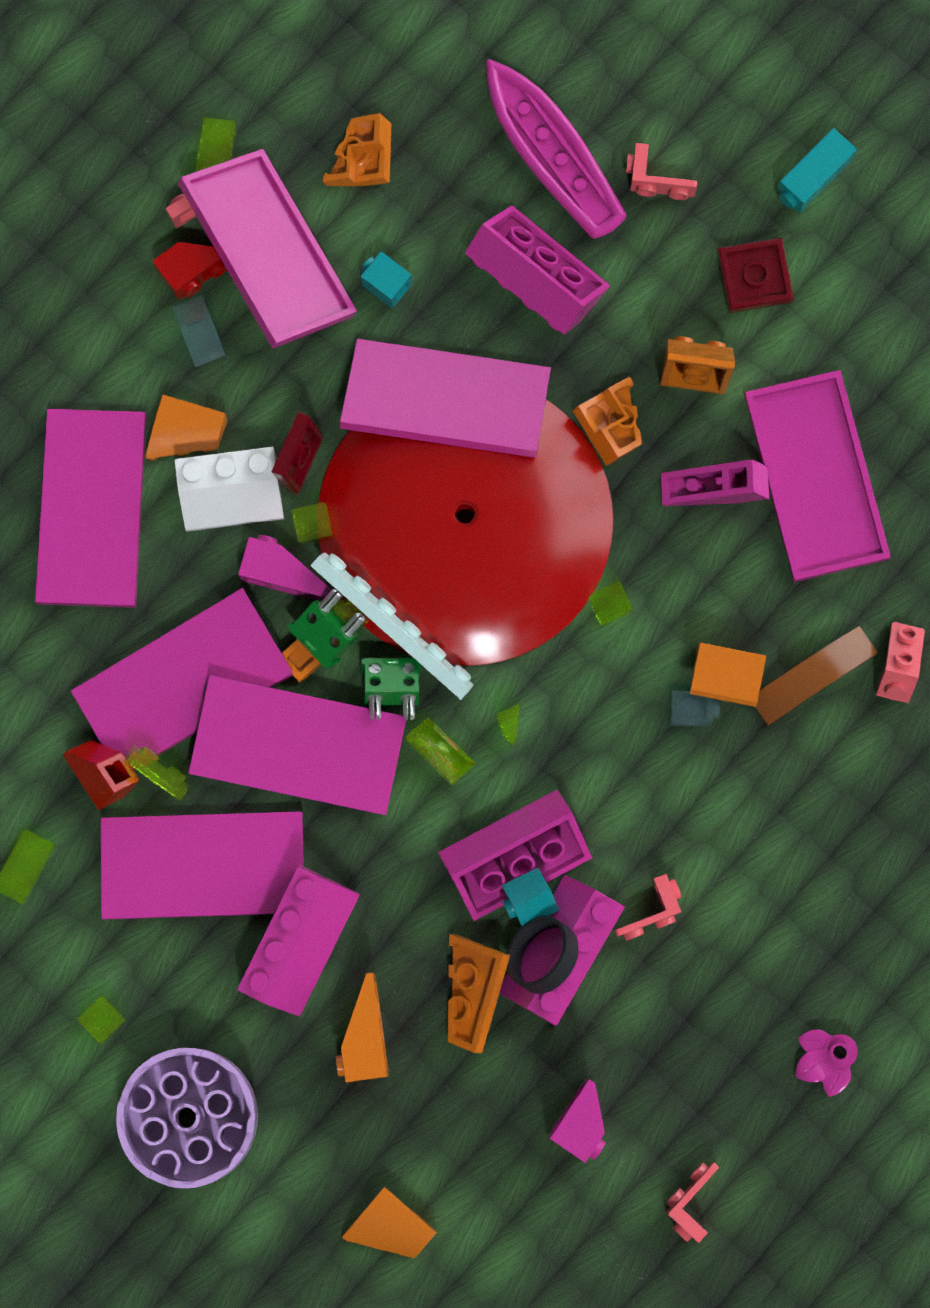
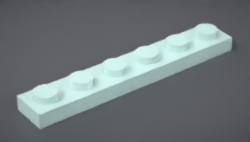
M324 552L311 564L313 569L460 700L470 691L474 684L469 681L471 679L469 673L459 665L453 667L444 659L446 654L439 646L432 642L429 645L419 637L421 631L408 620L402 622L394 614L396 612L394 606L384 598L378 600L369 592L371 590L370 585L359 576L352 577L345 570L346 564L333 553L328 555Z

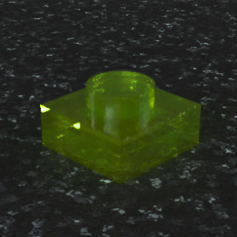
M322 502L291 510L298 542L303 543L332 536L326 503Z
M342 596L332 607L334 612L345 623L355 613H361L360 617L364 616L365 621L358 629H361L369 621L363 612L345 596Z
M100 996L77 1018L99 1044L106 1041L126 1021L104 996Z

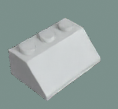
M274 447L175 459L178 493L186 532L284 519L280 482L271 472L277 460Z

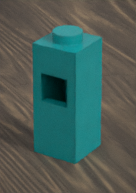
M833 128L780 181L777 189L780 201L787 208H794L801 213L853 161L857 148Z

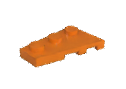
M449 934V946H453V965H449V978H452V998L448 1000V1042L473 1053H482L510 955L462 936Z

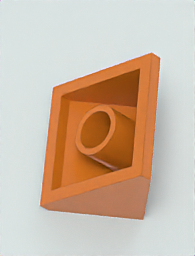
M697 643L690 694L756 707L766 655Z

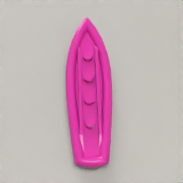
M488 59L485 63L486 76L492 105L504 132L523 161L591 238L596 239L614 231L626 219V212L573 125L547 94L528 78L510 67Z

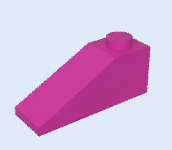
M751 459L661 473L662 505L733 504L769 499L768 467Z
M258 535V539L249 537L238 574L241 581L316 601L325 598L332 591L330 587L283 546L278 545V540L265 535Z

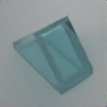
M202 295L172 307L195 367L226 356Z

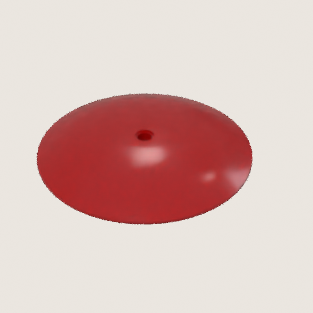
M546 400L536 458L349 430L336 449L322 482L317 515L318 540L321 554L325 552L328 555L333 553L346 564L345 570L352 577H361L370 585L371 590L369 592L378 600L384 598L396 609L394 614L402 622L408 620L421 631L419 637L430 645L432 642L439 646L446 654L444 659L451 665H487L506 661L538 648L561 632L581 612L593 595L608 560L613 531L612 500L606 475L594 448L577 425L558 407ZM462 510H468L473 513L474 519L469 523L463 524L456 519V515ZM342 594L340 599L354 616L358 612L362 614L360 617H365V621L361 625L387 645L410 655Z

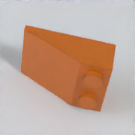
M683 336L674 337V340H667L660 385L725 395L735 367L733 348H728L725 343L718 341H708L706 344L693 343V339Z
M366 973L341 1046L342 1055L336 1056L338 1076H345L346 1083L389 1077L376 975L374 973Z

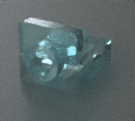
M690 691L671 692V726L711 727L713 718H719V700L692 695Z

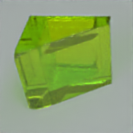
M620 580L588 596L601 627L632 614V606Z
M520 704L506 709L496 716V721L508 747L511 748L516 746Z

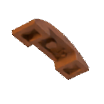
M858 626L761 689L755 709L766 725L769 726L819 691L877 655L878 652L861 627Z

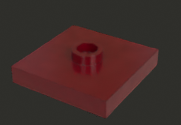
M782 237L718 248L717 255L729 313L793 303L794 296Z
M300 412L297 413L271 471L288 492L296 495L300 492L324 439L311 418Z

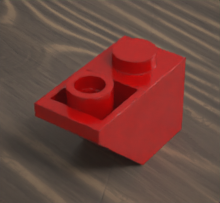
M178 242L152 261L157 273L178 300L185 296L186 298L192 297L202 288L201 284L211 277L216 279L227 271L215 248L206 245Z
M93 740L74 747L63 754L98 810L123 799L140 781L122 752Z

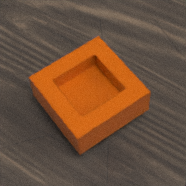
M298 639L282 653L293 672V676L300 684L321 665Z

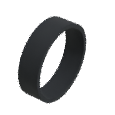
M551 916L536 917L525 923L516 932L507 950V954L510 955L507 965V972L510 978L526 990L536 994L547 993L559 987L571 974L577 961L579 947L575 933L568 926ZM550 928H560L563 934V949L558 962L543 978L534 982H524L521 974V963L526 948L541 932Z

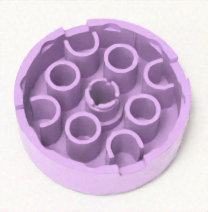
M198 1048L168 1050L145 1061L128 1079L118 1102L116 1115L117 1132L126 1156L135 1168L146 1177L174 1188L204 1186L232 1172L249 1152L258 1126L256 1097L246 1076L227 1058L215 1052ZM185 1107L191 1108L196 1113L195 1123L189 1128L182 1126L178 1120L179 1112Z

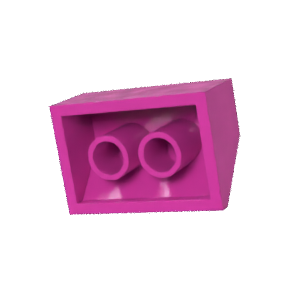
M590 1079L583 1081L548 1134L551 1140L586 1163L589 1157L595 1160L606 1144L601 1139L605 1134L596 1085Z

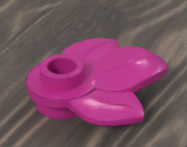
M819 1029L810 1030L802 1034L798 1041L807 1053L802 1056L797 1064L796 1077L806 1082L822 1081L824 1090L829 1097L837 1095L847 1087L851 1080L850 1066L858 1056L857 1044L848 1035L836 1034L831 1036ZM837 1046L844 1047L847 1055L843 1058L837 1057L834 1053V1048Z

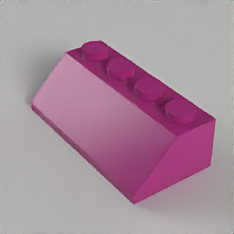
M513 205L483 223L465 251V254L473 260L477 267L486 270L498 280V283L503 288L514 293L527 308L536 311L547 320L553 329L560 331L564 335L583 320L611 287Z
M558 790L543 796L438 852L473 921L504 906L502 901L507 899L502 885L536 868H539L547 883L592 859L573 813Z
M299 864L237 990L266 1005L300 1017L360 894Z
M564 875L553 894L559 911L549 916L568 926L577 937L578 957L571 974L559 987L542 994L526 990L515 983L507 974L502 982L499 993L555 1027L625 908L599 891ZM560 928L547 929L530 942L521 963V974L524 982L537 981L554 968L563 949V934Z

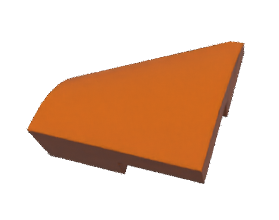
M381 113L351 118L345 131V139L338 145L334 153L338 157L331 173H325L323 176V183L326 186H370L390 183L392 124Z
M630 376L572 410L606 466L642 445L641 433L636 425L638 417L637 406H632L630 388L633 386V381Z
M162 395L145 458L154 461L159 457L171 455L179 457L189 455L195 451L209 452L218 450L228 421L226 413Z
M384 1187L342 1238L348 1242L415 1258L437 1231Z

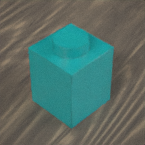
M380 252L375 259L370 257L360 271L362 273V286L392 309L413 284L412 274L383 252Z
M539 868L502 885L507 899L502 901L510 919L517 917L521 926L536 917L549 916L559 911L553 894Z

